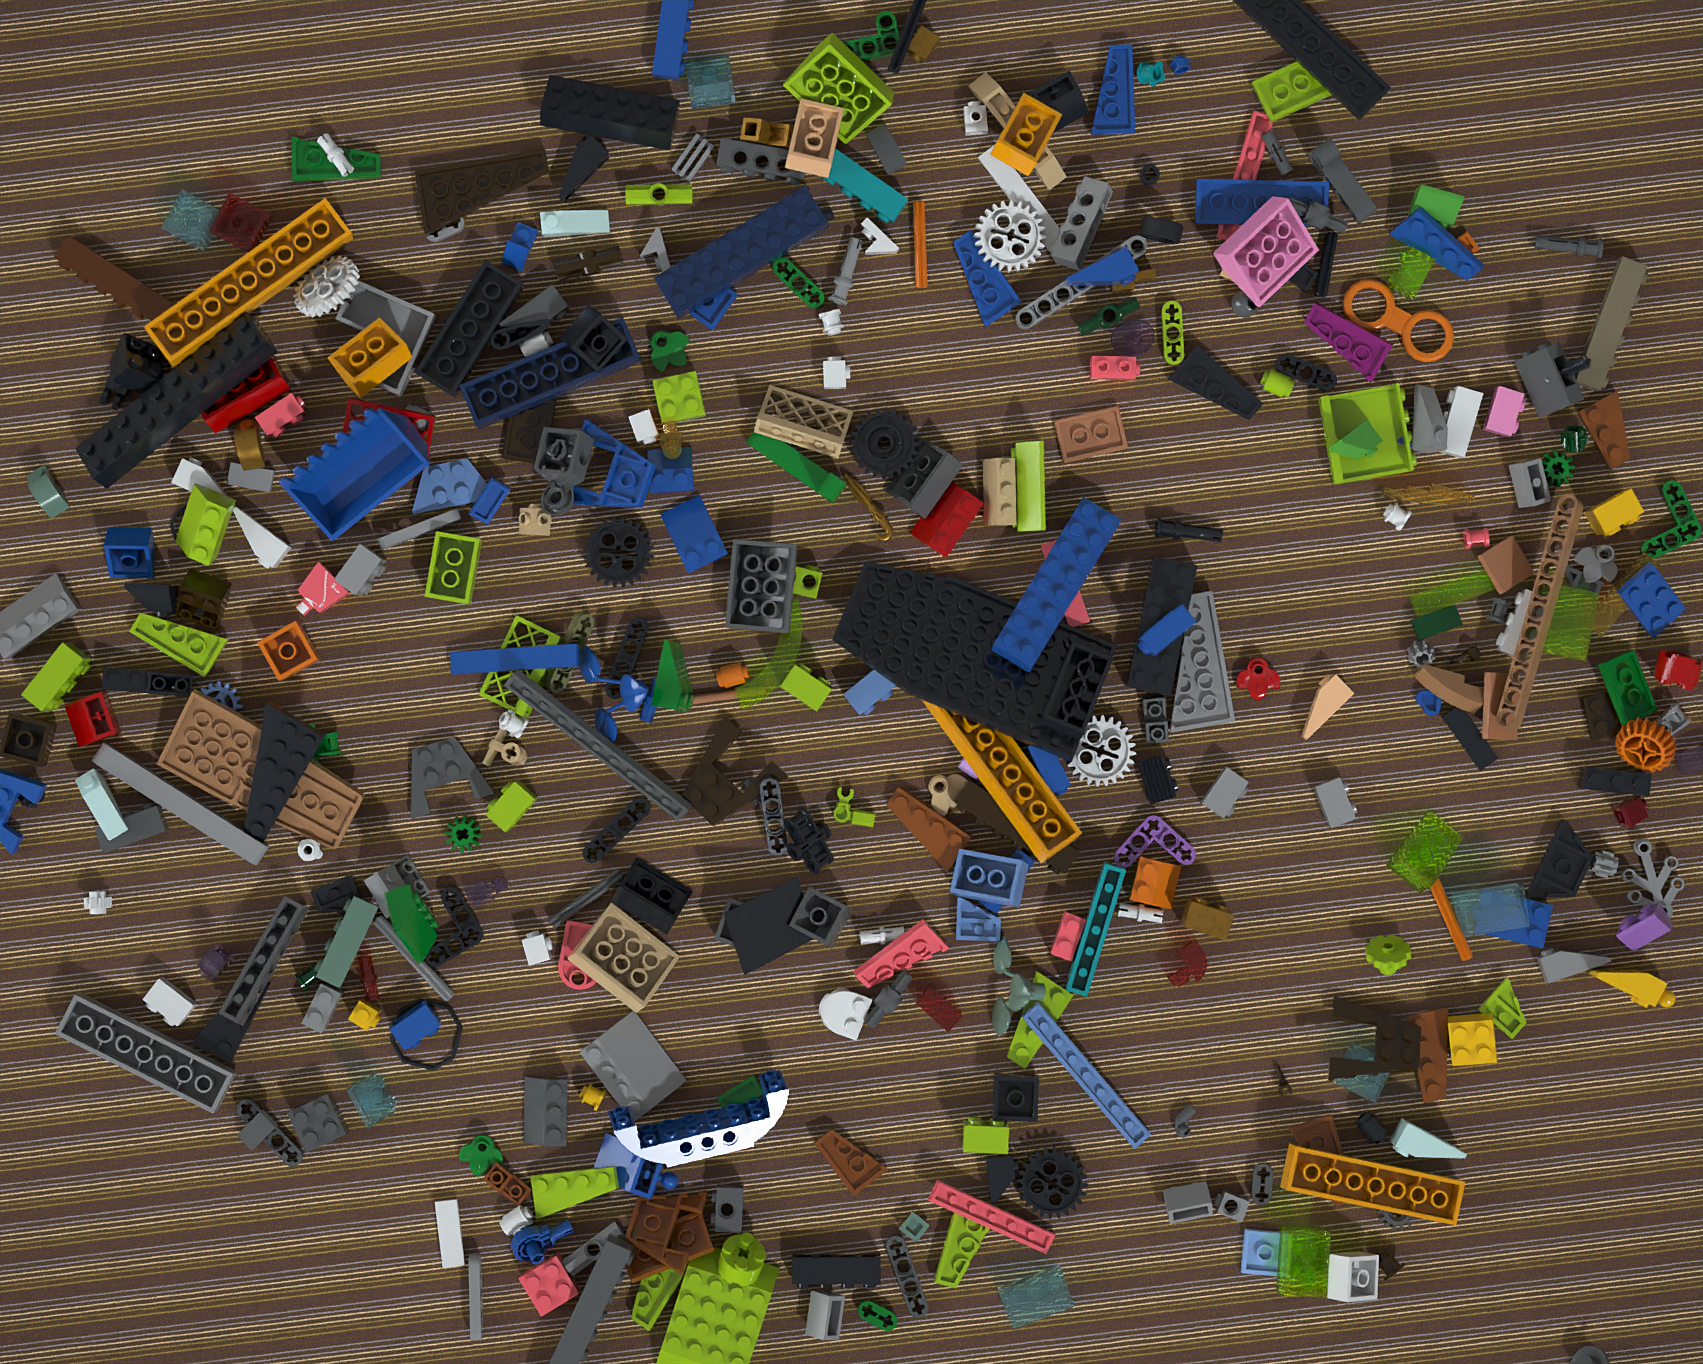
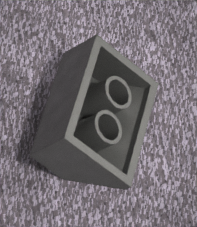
M922 437L918 442L921 446L915 448L919 455L912 456L915 463H908L910 470L902 468L903 475L896 473L884 491L925 519L963 464L945 450Z
M525 1076L524 1143L540 1146H566L568 1144L569 1077Z

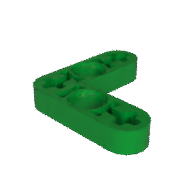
M1677 481L1665 482L1660 490L1661 496L1676 526L1641 544L1640 554L1645 559L1658 558L1697 539L1701 535V525L1681 484ZM1668 485L1676 487L1677 490L1674 492L1676 498L1681 496V501L1671 504L1670 501L1675 499L1672 494H1667ZM1679 504H1683L1687 509V513L1683 517H1679L1675 512V508ZM1688 524L1690 527H1695L1696 530L1693 531V536L1686 534L1681 538L1679 532L1686 531ZM1666 535H1675V545L1668 546L1665 543ZM1659 538L1662 547L1653 551L1654 555L1646 553V549H1648L1647 544H1650V546L1659 544L1657 541Z

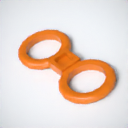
M1373 279L1360 280L1353 284L1345 293L1343 313L1347 319L1369 331H1376L1385 327L1401 335L1402 344L1406 352L1415 360L1434 362L1445 357L1452 348L1454 341L1453 327L1444 315L1433 310L1419 311L1413 315L1395 306V299L1390 288L1382 282ZM1362 289H1375L1386 300L1385 313L1375 322L1360 320L1352 310L1353 297ZM1424 319L1436 321L1444 330V343L1439 350L1433 353L1420 352L1411 342L1410 334L1412 327Z

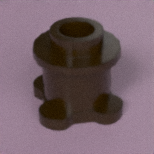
M1384 1252L1379 1256V1267L1386 1275L1383 1278L1385 1281L1405 1266L1404 1262L1399 1264L1392 1256L1393 1252L1390 1254Z

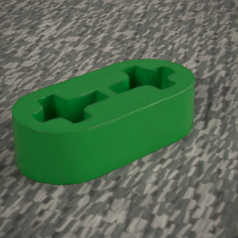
M865 1299L859 1304L858 1314L863 1320L885 1331H891L896 1327L897 1316L892 1310L870 1299ZM872 1305V1311L876 1312L877 1314L874 1315L872 1313H868L867 1315H864V1309H862V1307ZM879 1315L883 1317L891 1315L893 1323L884 1325V1320L879 1318Z

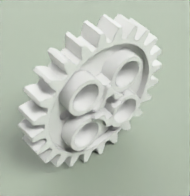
M1010 200L1008 206L1005 205L1004 201H1001L1000 208L995 204L992 205L993 212L988 209L985 210L987 218L980 216L979 220L983 224H976L975 226L976 229L980 230V232L974 234V237L980 239L975 243V246L982 247L978 255L985 253L986 256L983 261L986 262L990 259L992 261L990 264L991 268L998 264V271L1006 267L1007 273H1010L1012 267H1014L1016 272H1019L1020 265L1027 269V261L1032 264L1036 262L1033 255L1040 257L1041 253L1037 249H1044L1045 247L1044 244L1040 243V241L1046 239L1045 235L1040 234L1045 230V227L1038 226L1042 218L1035 220L1034 217L1037 212L1034 211L1030 214L1028 212L1030 209L1029 205L1022 209V202H1019L1016 207L1013 200ZM1005 218L1008 221V226L1005 228L1000 227L997 224V219ZM1025 224L1029 228V233H1020L1018 226ZM994 229L1002 234H994L991 230ZM1009 232H1012V237H1014L1011 241H1008V236H1006ZM1018 239H1026L1029 241V243L1026 244ZM991 240H1000L1002 247L999 249L993 248ZM1019 245L1023 249V254L1015 255L1012 252V247Z
M332 256L329 262L325 259L323 264H318L315 269L309 270L310 273L308 275H303L304 280L298 282L300 287L295 288L296 294L293 295L295 298L294 303L302 314L304 313L306 316L311 315V317H314L316 314L320 317L324 311L326 314H329L331 308L336 310L338 304H344V298H350L349 292L355 291L353 286L359 283L356 280L360 277L357 266L346 256L344 258L338 256L337 259Z
M1095 715L1092 716V722L1088 723L1072 762L1067 765L1068 767H1075L1072 772L1073 775L1081 773L1079 776L1080 781L1087 777L1088 785L1092 780H1095L1097 787L1100 781H1103L1104 785L1108 786L1109 779L1116 783L1117 775L1122 779L1124 778L1123 770L1130 772L1126 765L1127 763L1134 764V761L1129 759V757L1136 755L1135 752L1130 751V748L1136 744L1129 743L1128 740L1133 735H1125L1127 727L1119 728L1121 721L1114 725L1113 717H1110L1106 722L1104 715H1101L1100 721H1097ZM1092 730L1097 731L1099 734V739L1096 743L1089 742L1087 738L1088 733ZM1111 738H1117L1120 741V746L1117 750L1109 748L1108 742ZM1086 743L1094 747L1103 745L1104 750L1117 754L1119 757L1115 759L1104 754L1097 757V752L1084 748L1081 744ZM1084 751H1088L1092 755V760L1087 764H1083L1080 761V755ZM1110 759L1113 765L1109 771L1102 770V760Z

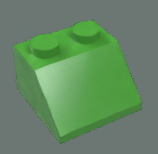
M1421 184L1414 191L1408 216L1421 206L1445 229L1447 227L1450 228L1454 225L1464 196Z

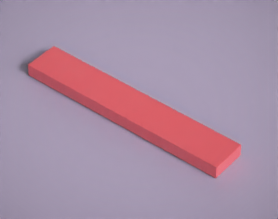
M1253 110L1233 180H1256L1266 148L1261 135L1271 130L1273 122L1270 123L1265 113ZM1219 224L1216 238L1226 241L1242 225Z
M936 1180L928 1197V1200L1044 1254H1047L1056 1235L1045 1228L939 1180Z

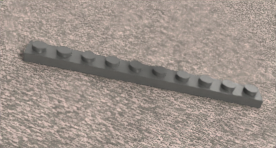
M519 669L504 684L507 689L677 821L692 806L687 800Z

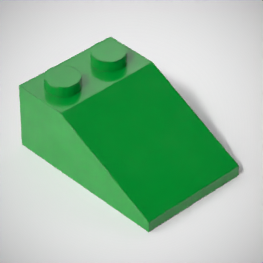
M664 640L651 705L688 712V709L692 707L694 696L692 695V687L681 644Z

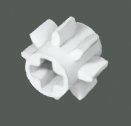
M90 891L89 897L84 898V908H89V914H106V908L112 907V897H106V891Z

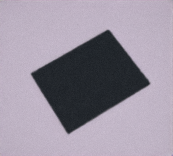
M798 877L724 914L744 975L813 940V938L789 926L804 897Z

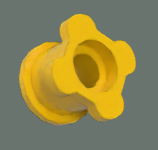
M590 1083L589 1087L584 1085L579 1095L582 1098L581 1103L586 1102L594 1106V1110L597 1111L606 1093V1089L601 1091L593 1087L592 1083Z

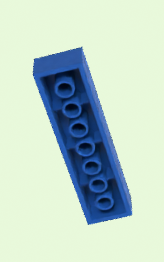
M1085 497L1082 498L994 642L992 651L1030 673L1122 519Z

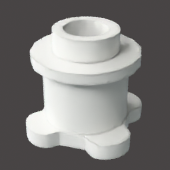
M840 309L819 314V318L822 319L824 325L823 333L828 332V336L839 334L841 329L844 328L839 314H841Z
M1397 502L1394 505L1389 504L1383 513L1386 516L1384 521L1394 524L1397 530L1403 528L1412 514L1410 510L1405 511L1400 508Z
M509 710L500 716L499 727L502 730L509 731V736L519 738L529 720L518 717L514 711Z
M312 839L300 841L298 854L304 861L320 859L323 856L320 843ZM307 846L312 848L311 854L307 852Z

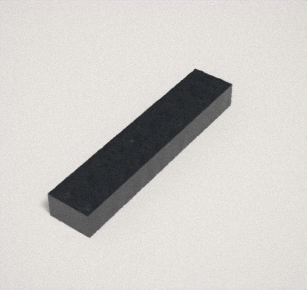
M245 311L75 448L91 477L108 489L278 353L261 324Z

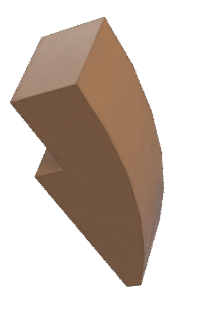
M1423 664L1415 673V678L1425 688L1453 706L1475 714L1483 705L1484 689L1465 684V675Z

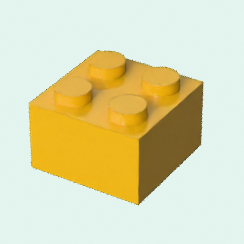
M1628 489L1590 508L1584 514L1596 535L1610 536L1621 530L1620 525H1630L1641 519L1639 515L1644 510L1633 490Z
M1493 1013L1448 1016L1452 1066L1497 1063Z

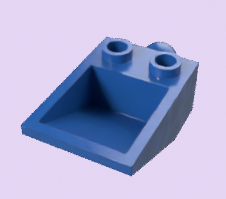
M605 1133L594 1168L616 1166L620 1188L651 1199L659 1182H661L664 1188L673 1189L678 1185L679 1181L678 1176L674 1172L662 1173L665 1163L653 1165L650 1160L641 1158L628 1150L617 1136ZM644 1178H649L651 1180V1184L649 1186L644 1184Z

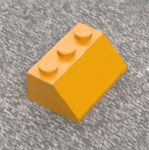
M380 317L328 357V360L342 379L360 398L412 359L406 343Z

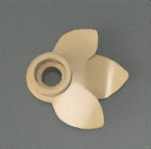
M957 774L948 777L936 775L931 778L928 788L933 795L931 800L932 807L944 816L948 812L949 806L956 807L957 804L953 800L966 779ZM937 782L943 783L944 787L942 790L935 788Z

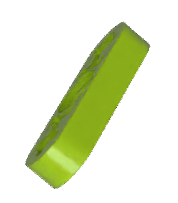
M1168 301L1161 309L1163 358L1167 364L1174 366L1178 365L1184 358L1182 308L1178 302ZM1170 305H1173V308L1178 311L1173 317L1174 321H1179V324L1169 323L1166 325L1165 320L1170 321V314L1166 313L1165 310L1169 309ZM1170 327L1177 328L1179 331L1178 338L1169 339L1166 334L1167 329ZM1180 342V346H1175V352L1179 353L1180 357H1177L1176 361H1172V358L1168 357V354L1172 351V345L1167 347V343Z

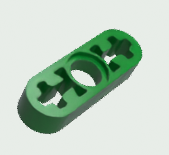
M783 257L775 260L773 263L774 274L808 307L812 309L820 308L824 303L823 292L790 260ZM779 263L782 265L787 263L786 268L790 273L793 270L797 272L789 278L788 282L785 280L788 277L785 272H777L779 269L777 265ZM794 278H803L805 286L802 289H795L792 286ZM809 285L813 287L809 289L813 295L817 293L820 295L818 297L820 301L818 304L816 302L811 304L809 302L811 298L807 293L804 297L801 295V293L807 290Z

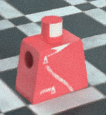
M318 562L298 589V592L304 599L296 605V608L304 616L312 608H315L319 613H323L351 592L334 580L336 576L322 562Z

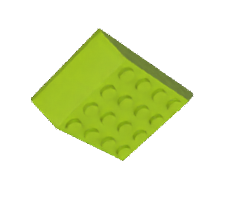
M714 1246L715 1251L690 1260L656 1364H749L780 1267L764 1263L758 1279L753 1284L739 1286V1284L734 1282L732 1284L726 1282L718 1272L717 1265L721 1248Z

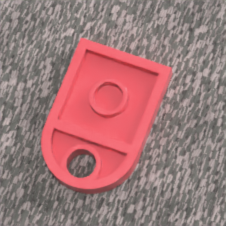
M567 920L558 972L560 978L567 986L578 990L587 989L593 986L596 981L567 958L593 924ZM575 972H581L584 975L585 980L582 984H575L573 982L572 976Z

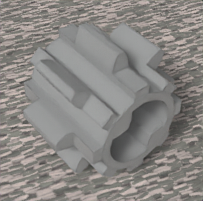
M1426 639L1416 640L1413 645L1407 648L1409 662L1414 663V665L1416 664L1417 668L1423 664L1429 665L1430 662L1435 660L1433 644L1429 645V643H1426Z
M1601 850V853L1595 852L1591 862V871H1594L1595 875L1604 878L1614 876L1617 871L1619 858L1609 851Z

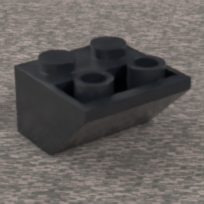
M1070 71L1030 92L1032 98L1062 114L1053 133L1090 113L1081 90Z
M124 332L110 362L111 381L138 393H145L163 378L160 349L153 344Z

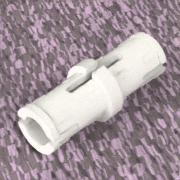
M328 133L324 134L325 138L323 139L321 136L317 140L318 144L328 155L327 159L338 168L343 177L347 176V171L351 173L354 167L343 155L344 151L342 148L337 147Z
M1119 903L1118 908L1127 911L1119 910L1118 917L1135 918L1139 922L1147 920L1162 923L1163 917H1157L1154 914L1162 916L1163 909L1147 908L1143 904L1135 906Z
M879 927L876 930L859 931L860 944L880 943L882 945L885 942L894 941L904 934V927L886 929Z

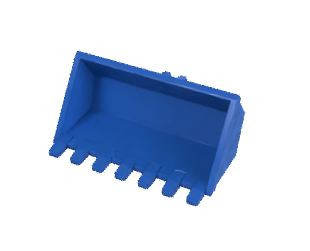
M382 408L378 410L367 409L363 413L367 419L363 422L354 420L349 424L350 428L353 429L351 432L345 433L341 431L335 435V438L339 440L336 444L325 443L321 447L325 453L321 456L310 455L307 458V461L311 463L307 467L297 466L293 469V472L296 474L295 477H283L279 480L280 485L283 486L287 493L332 541L430 464L428 445L406 416L392 413Z

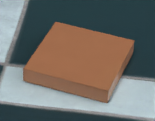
M1513 535L1477 556L1499 595L1535 573Z

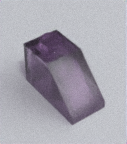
M217 944L208 949L197 966L200 968L199 972L206 979L211 978L214 980L229 966L234 958Z

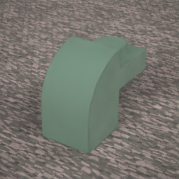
M45 464L26 476L31 493L51 519L70 508L65 494L56 485L49 468Z

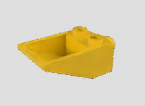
M1589 969L1587 972L1631 995V1001L1646 1008L1648 1005L1656 1007L1657 1003L1662 1007H1671L1675 1003L1674 993L1670 990H1665L1668 983L1641 970Z

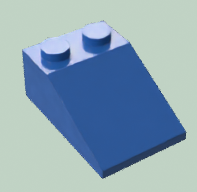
M1125 247L1067 277L1064 283L1066 286H1116L1120 283L1122 286H1125L1134 281L1135 275L1139 270L1128 248Z
M700 495L660 514L689 574L729 555Z
M1484 889L1474 932L1543 948L1553 905Z

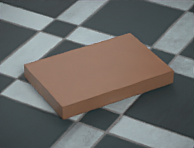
M1119 405L1054 420L1063 463L1128 449Z
M1485 672L1482 739L1517 740V730L1505 729L1499 726L1496 720L1509 673ZM1515 693L1512 696V703H1516L1519 700V693ZM1512 714L1506 717L1505 722L1507 725L1513 721Z

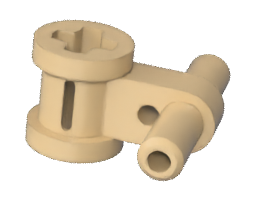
M499 728L495 738L491 739L488 745L490 748L483 760V764L491 766L497 752H500L506 762L514 766H521L527 760V752L515 743L502 744L508 731Z

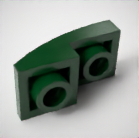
M1456 605L1411 620L1418 641L1463 625Z

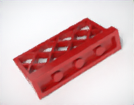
M353 397L348 398L343 432L348 433L350 417L353 421H360L365 417L363 414L356 418L352 412L353 404L360 405L364 411L368 409L367 407L373 410L382 408L392 413L404 415L410 420L427 443L428 458L430 459L429 453L435 415ZM419 419L428 420L429 427L421 432L415 422Z

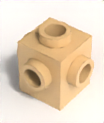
M529 504V508H520L519 534L550 536L551 515L542 509L541 504Z

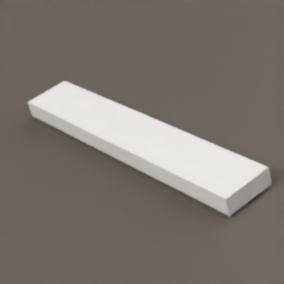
M993 145L978 157L979 161L1008 199L1013 200L1014 206L1017 207L1018 203L1022 202V209L1029 205L1030 209L1028 212L1030 214L1034 211L1037 212L1034 217L1035 220L1042 218L1038 226L1045 227V230L1040 234L1045 235L1046 239L1041 242L1051 254L1052 245L1059 238L1060 228L1017 171L990 155L994 147Z

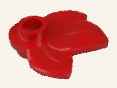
M1256 657L1248 662L1246 669L1239 672L1236 678V686L1239 689L1248 687L1251 697L1259 701L1266 695L1268 688L1279 689L1280 678L1275 670L1269 668L1265 659ZM1256 666L1262 667L1260 672L1254 671Z

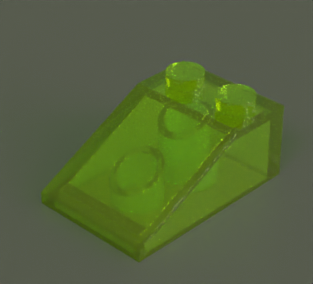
M1561 585L1542 652L1586 661L1599 593Z
M1429 810L1397 848L1386 866L1421 893L1433 886L1463 837Z

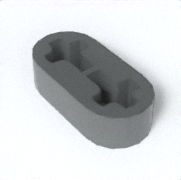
M1264 1162L1254 1166L1251 1183V1198L1257 1205L1262 1206L1270 1202L1273 1186V1170L1270 1165ZM1262 1167H1265V1170L1269 1172L1268 1175L1264 1176V1182H1261V1176L1257 1174V1171H1261ZM1260 1186H1263V1191L1267 1194V1197H1263L1260 1201L1255 1194L1259 1193Z

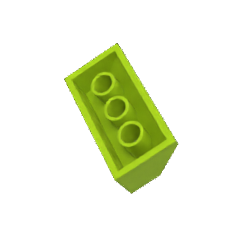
M1044 441L1015 443V448H1011V458H1015L1017 525H1013V528L1017 527V532H1044L1046 530Z

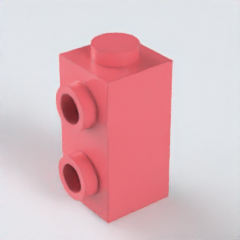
M1091 356L1090 380L1134 381L1136 375H1140V362H1136V357Z
M290 393L256 416L255 419L267 436H274L276 438L286 431L285 427L291 423L294 426L304 419L303 415L307 413L304 407L307 405L300 395L296 397L295 394Z

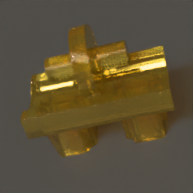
M676 421L663 422L664 434H660L661 447L663 446V454L667 458L675 459L680 456L682 451V432H677Z

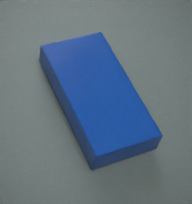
M491 476L470 509L469 515L488 525L511 490V487Z

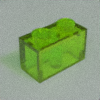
M1413 247L1408 251L1404 250L1398 260L1401 263L1397 271L1393 270L1388 279V282L1391 283L1389 286L1390 290L1411 301L1415 299L1435 259Z

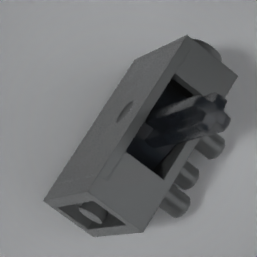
M1550 341L1537 347L1539 351L1535 352L1533 348L1522 353L1523 358L1515 361L1539 418L1584 399L1574 374L1588 369L1591 359L1587 358V356H1582L1568 362L1560 342L1553 345L1550 344Z

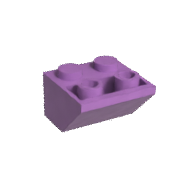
M1659 902L1654 905L1649 903L1640 909L1641 912L1635 916L1630 914L1621 920L1622 923L1619 925L1616 936L1632 951L1637 950L1672 929L1673 923Z

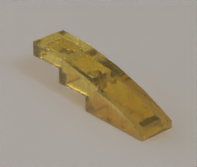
M1434 483L1429 484L1428 490L1407 485L1404 492L1383 487L1379 495L1401 502L1416 504H1455L1474 501L1475 498L1473 495Z
M1645 552L1614 584V587L1600 601L1597 608L1584 621L1599 636L1602 637L1627 609V605L1616 591L1648 562L1652 563L1657 570L1661 568V565Z

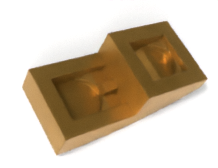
M1155 268L1138 272L1135 275L1134 281L1125 286H1122L1121 283L1112 286L1111 292L1134 291L1135 282L1154 280L1156 278Z

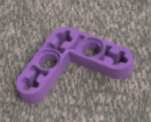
M1150 815L1131 833L1115 851L1113 856L1116 865L1125 868L1129 867L1153 840L1159 843L1178 862L1185 865L1194 862L1196 852L1190 844L1160 817ZM1157 820L1159 828L1157 830L1152 829L1148 833L1152 837L1148 839L1146 834L1140 832V829L1143 827L1146 831L1150 826L1148 821ZM1170 833L1175 836L1176 841L1174 845L1166 846L1164 844L1163 838L1166 834ZM1136 835L1143 836L1145 840L1144 845L1140 848H1136L1132 844V839ZM1180 841L1183 842V845L1180 846L1183 850L1187 851L1190 849L1191 851L1189 853L1191 856L1189 860L1186 858L1182 860V854L1178 850H1176L1175 854L1172 852L1179 845ZM1127 844H1129L1131 849L1137 851L1135 855L1131 852L1127 856L1129 859L1127 863L1124 861L1122 863L1118 862L1120 859L1118 854H1125L1129 850L1125 848Z

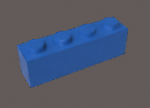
M662 0L652 70L653 78L680 81V75L684 76L686 62H682L683 53L687 54L689 40H685L686 31L690 32L692 19L688 18L689 10L694 8V0Z

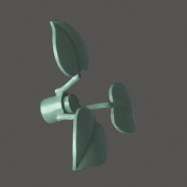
M1006 935L1000 938L993 955L995 971L998 974L1004 972L1006 975L1013 977L1010 984L1009 1000L1005 1002L1003 997H999L992 1009V1024L998 1037H1001L1009 1027L1010 1010L1008 1007L1012 1011H1019L1030 1000L1042 1001L1046 993L1044 983L1031 982L1030 979L1023 978L1021 974H1014L1009 971L1011 950Z

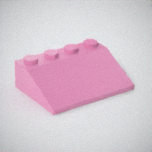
M1272 196L1213 254L1225 273L1257 307H1261L1319 249L1289 199Z

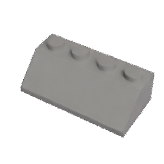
M58 573L52 575L0 612V654L3 659L13 658L82 610Z

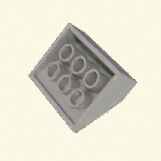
M634 1011L580 1051V1054L619 1106H630L634 1122L687 1081Z

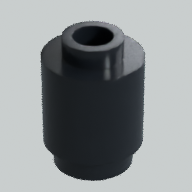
M1370 1110L1364 1112L1355 1120L1358 1124V1129L1370 1144L1374 1142L1379 1144L1387 1137L1385 1133L1388 1130L1375 1113L1372 1114Z

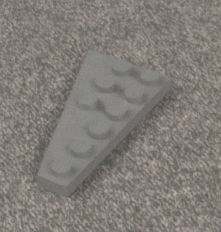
M1213 591L1191 595L1188 612L1197 622L1184 631L1169 733L1235 722Z

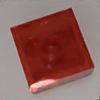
M229 192L209 232L248 253L257 247L273 216Z

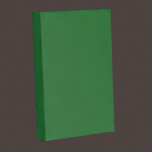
M1634 649L1597 664L1622 726L1627 725L1630 719L1635 721L1638 717L1643 718L1658 711Z

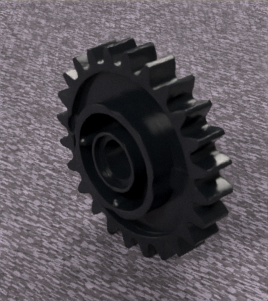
M887 408L884 409L882 414L879 409H876L875 415L867 412L868 419L861 417L862 425L855 424L858 431L851 432L855 440L849 441V443L855 445V448L851 449L850 452L857 453L853 460L861 461L858 467L860 469L866 467V474L873 471L874 478H877L880 473L882 479H885L887 474L893 479L895 472L903 475L902 468L910 470L908 463H915L912 456L919 455L915 448L920 447L921 444L915 442V440L920 435L913 434L917 427L909 426L912 422L910 418L904 421V413L897 416L896 409L891 414H889ZM884 438H889L891 442L887 449L880 448V441Z

